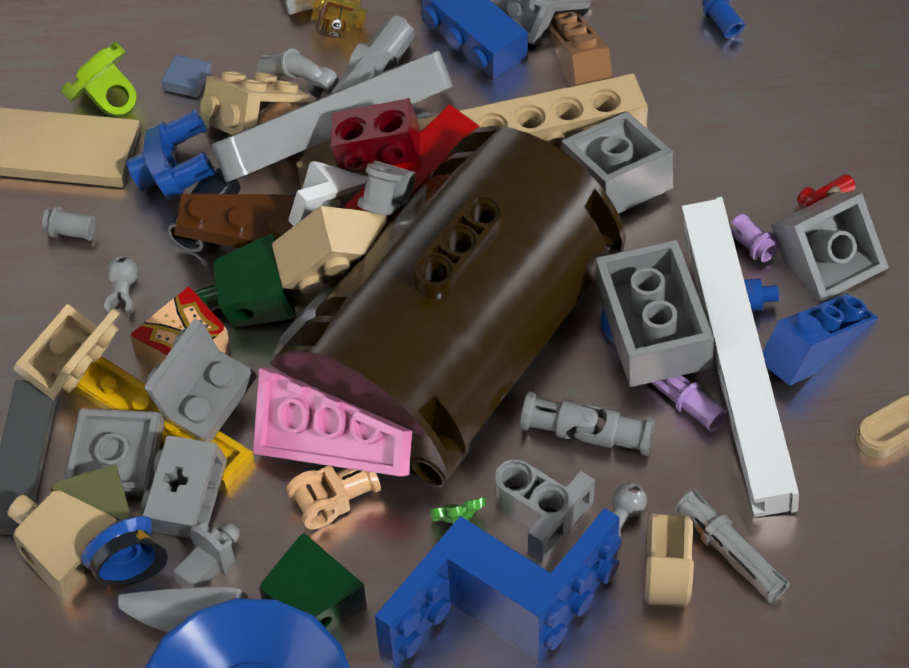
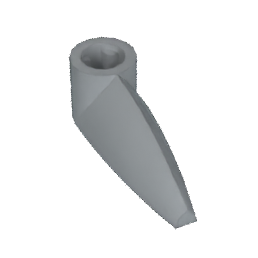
M233 587L155 590L118 595V608L142 623L170 632L197 610L234 598L248 599V596L242 590Z

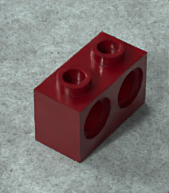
M410 98L332 113L331 149L340 169L358 172L366 170L367 164H372L374 161L395 165L420 160V125Z

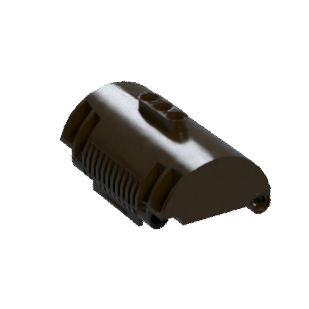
M487 126L477 128L467 133L432 173V178L421 185L375 239L367 253L357 260L315 310V317L303 324L275 356L270 365L296 380L412 430L410 461H412L411 465L414 472L427 484L434 487H443L469 453L470 441L596 279L595 258L623 252L626 235L622 221L614 204L590 173L551 143L530 133L510 127Z

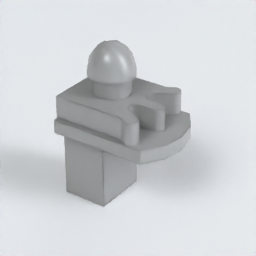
M202 521L198 526H193L190 529L194 550L173 571L178 584L184 588L206 587L219 572H222L224 575L228 573L229 568L235 562L232 545L237 542L240 534L235 524H224L218 530L215 528L212 531L208 524Z

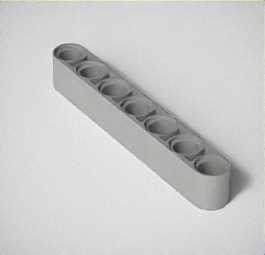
M437 50L211 144L224 179L228 182L331 139L332 113L406 98H410L413 104L452 87L453 84L440 50Z

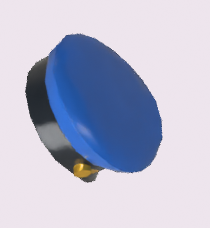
M135 516L117 521L100 531L87 544L81 555V564L90 569L94 577L101 583L130 584L147 580L158 574L165 567L168 554L151 537V518Z

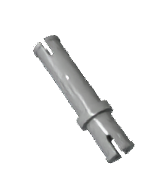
M693 490V492L689 491L680 499L675 510L682 516H690L693 520V526L701 534V541L707 547L713 546L758 590L768 603L776 601L785 593L790 582L732 527L733 522L725 514L720 515L696 490Z

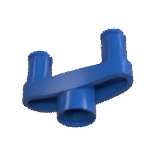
M196 109L168 123L163 121L146 130L144 152L127 160L130 175L141 191L158 185L169 201L185 193L184 189L192 186L194 183L215 175L214 168L204 152L177 165L174 151L177 149V145L207 131L205 123Z

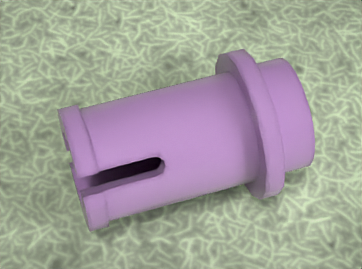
M740 214L732 220L731 224L738 228V230H735L730 226L733 238L750 251V256L753 260L767 262L776 255L779 243L776 241L775 234L763 231L745 214Z

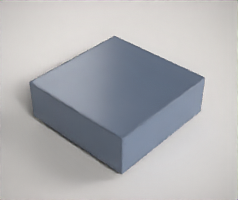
M175 55L161 81L163 90L198 98L206 84V77L210 76L212 72L211 63Z

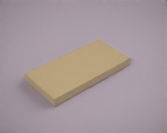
M0 107V176L124 187L128 174L127 160L133 157L141 131L140 121Z

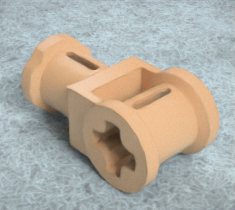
M329 465L317 471L312 470L299 474L286 487L287 495L290 500L296 501L303 512L302 521L305 527L310 530L325 527L335 520L337 516L350 511L349 500L368 491L373 493L381 491L380 481L376 473L348 468L335 472L333 467Z

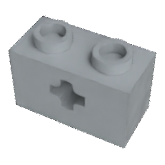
M167 435L163 450H158L154 459L153 469L155 476L151 490H147L144 493L141 503L142 515L151 518L152 530L154 532L192 539L190 529L193 526H198L202 521L209 525L227 459L217 443Z

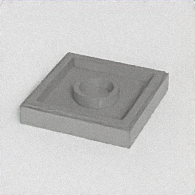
M79 408L64 479L117 464L125 496L143 497L147 490H151L153 483L154 459L160 448L165 417L161 412Z

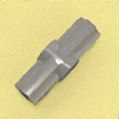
M394 15L392 18H386L368 44L359 43L355 47L349 60L347 72L330 94L397 67L398 60L415 38L414 28L407 23L405 18Z

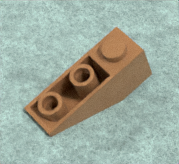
M575 12L556 14L554 16L555 19H552L548 26L547 34L567 86L572 87L612 78L610 50L603 39L580 14Z

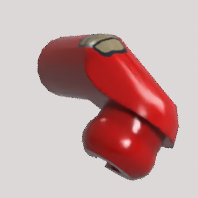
M843 174L817 191L812 187H805L797 196V204L806 208L836 192L852 193L855 189V181L850 175Z

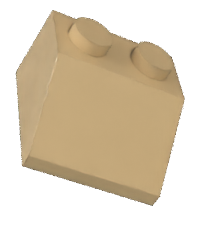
M319 206L272 243L282 288L301 290L305 294L315 293L324 289L328 281L337 275L347 272L350 269V265L367 253L386 224V215L369 211Z

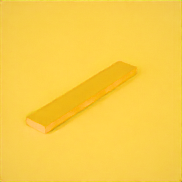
M100 356L95 363H91L84 372L83 378L73 389V391L104 410L160 412L145 390L146 384L103 356ZM165 419L160 443L161 448L164 447L167 435L198 440L170 424ZM218 431L211 442L217 443L227 459L220 486L227 490L253 462L254 456L251 450Z

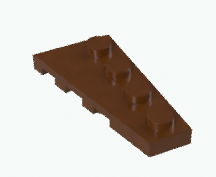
M181 194L174 235L241 248L272 233L278 239L293 227L288 219L296 195Z

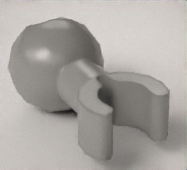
M115 257L108 263L106 269L107 278L113 284V292L105 299L104 310L106 315H108L113 308L119 305L122 299L127 316L132 318L135 309L129 296V286L138 277V266L130 257Z
M621 484L615 490L612 497L614 508L611 512L620 517L618 535L620 538L621 528L627 519L641 514L647 504L646 493L637 484Z

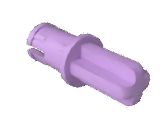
M682 375L651 382L652 385L676 403V409L679 412L686 411L704 425L709 432L719 429L728 416V410L703 393L702 386L699 383H691Z

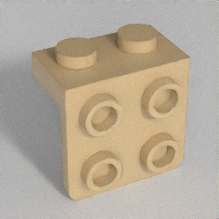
M223 71L222 77H206L205 92L201 100L200 109L204 123L234 135L257 125L260 101L309 103L310 94L298 90L299 84L277 81V75L255 72L254 78H245L246 75L240 72Z
M66 304L16 362L13 370L52 400L57 397L62 389L70 393L83 378L84 372L91 363H95L110 345L109 342L119 331V328L114 323L120 313L113 308L97 327L69 304Z

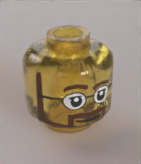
M315 0L310 22L315 23L316 31L320 34L348 40L353 35L354 30L362 31L367 9L360 8L361 0Z

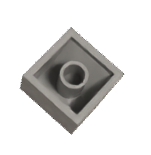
M628 111L561 141L564 153L585 168L600 184L614 204L618 214L673 189V151Z
M836 192L771 224L784 262L817 301L822 302L889 268L862 193Z

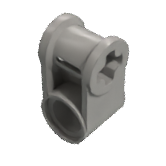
M379 161L367 164L366 172L368 176L365 184L364 196L359 198L357 206L369 212L392 215L393 212L403 207L409 201L414 187L415 172Z

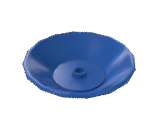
M234 598L192 613L162 637L145 668H350L342 645L313 615L279 600Z

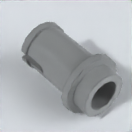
M59 206L45 210L42 230L49 233L50 237L56 238L59 234L91 241L96 229V217L94 215L88 216L65 212Z

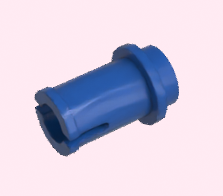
M703 0L704 15L714 20L725 38H734L743 31L745 22L729 4L730 0Z

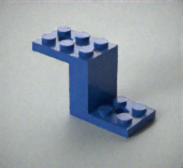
M604 508L552 573L460 516L376 613L375 624L380 660L392 668H396L404 657L411 658L419 649L423 641V634L432 624L438 625L442 622L449 612L451 604L536 660H539L548 648L554 650L559 646L566 635V625L574 615L580 617L586 612L593 600V592L601 582L607 584L615 575L620 561L617 560V550L621 544V538L618 536L620 517Z

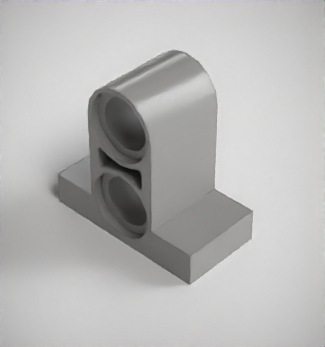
M518 459L504 461L495 471L496 505L504 514L529 529L528 555L543 564L594 503L595 479L580 470L568 486L565 487L527 462ZM510 486H519V487H522V488L517 489V490H512V489H509L508 487H510ZM547 508H554L558 511L550 513L545 512L543 510Z

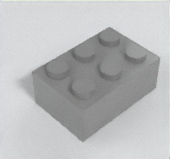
M677 240L595 258L597 291L630 387L713 368L714 337Z

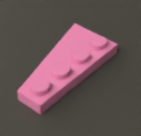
M259 368L253 454L394 476L409 475L412 430L272 368Z

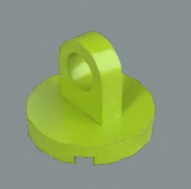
M113 42L108 48H103L77 71L78 73L75 76L78 79L72 84L66 82L61 88L62 94L72 103L86 93L102 112L114 118L129 114L136 103V90L116 67L127 54L118 42ZM112 88L123 90L127 95V103L122 107L112 106L107 101V91Z

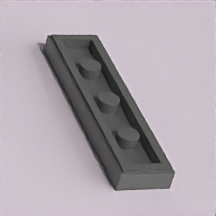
M15 380L0 445V534L13 535L15 529L19 526L17 522L8 516V510L13 501L20 495H26L36 503L58 395L52 400L26 380Z

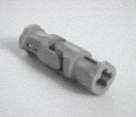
M528 392L522 409L520 429L528 431L530 427L555 432L558 438H576L582 442L610 449L616 445L640 450L641 455L648 456L653 439L655 418L648 417L646 421L621 416L618 410L590 405L579 406L578 403L566 399L559 403L536 398L535 393ZM599 417L606 422L601 432H599L598 427Z

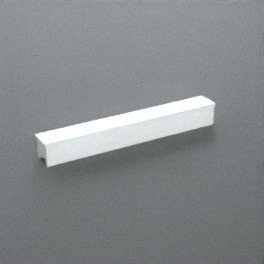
M721 196L716 197L715 200L683 205L682 213L685 223H682V228L701 305L714 337L713 354L753 517L791 511V513L798 512L799 491L723 198Z

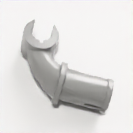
M294 48L286 49L281 54L261 55V59H258L257 62L258 72L274 74L277 77L286 76L290 79L300 76L309 81L307 89L317 99L323 90L327 96L330 95L339 82V78L333 70L327 67H318L309 59L301 56Z

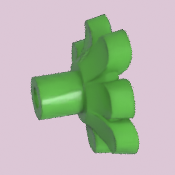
M485 497L466 500L461 506L449 504L430 510L429 515L432 521L443 520L447 523L452 522V525L460 516L469 521V518H472L476 511L486 506Z

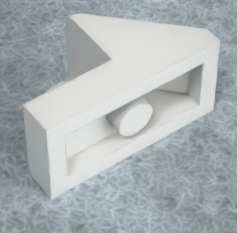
M312 161L309 164L303 189L298 190L288 221L294 227L319 206L343 208L365 186L367 177Z

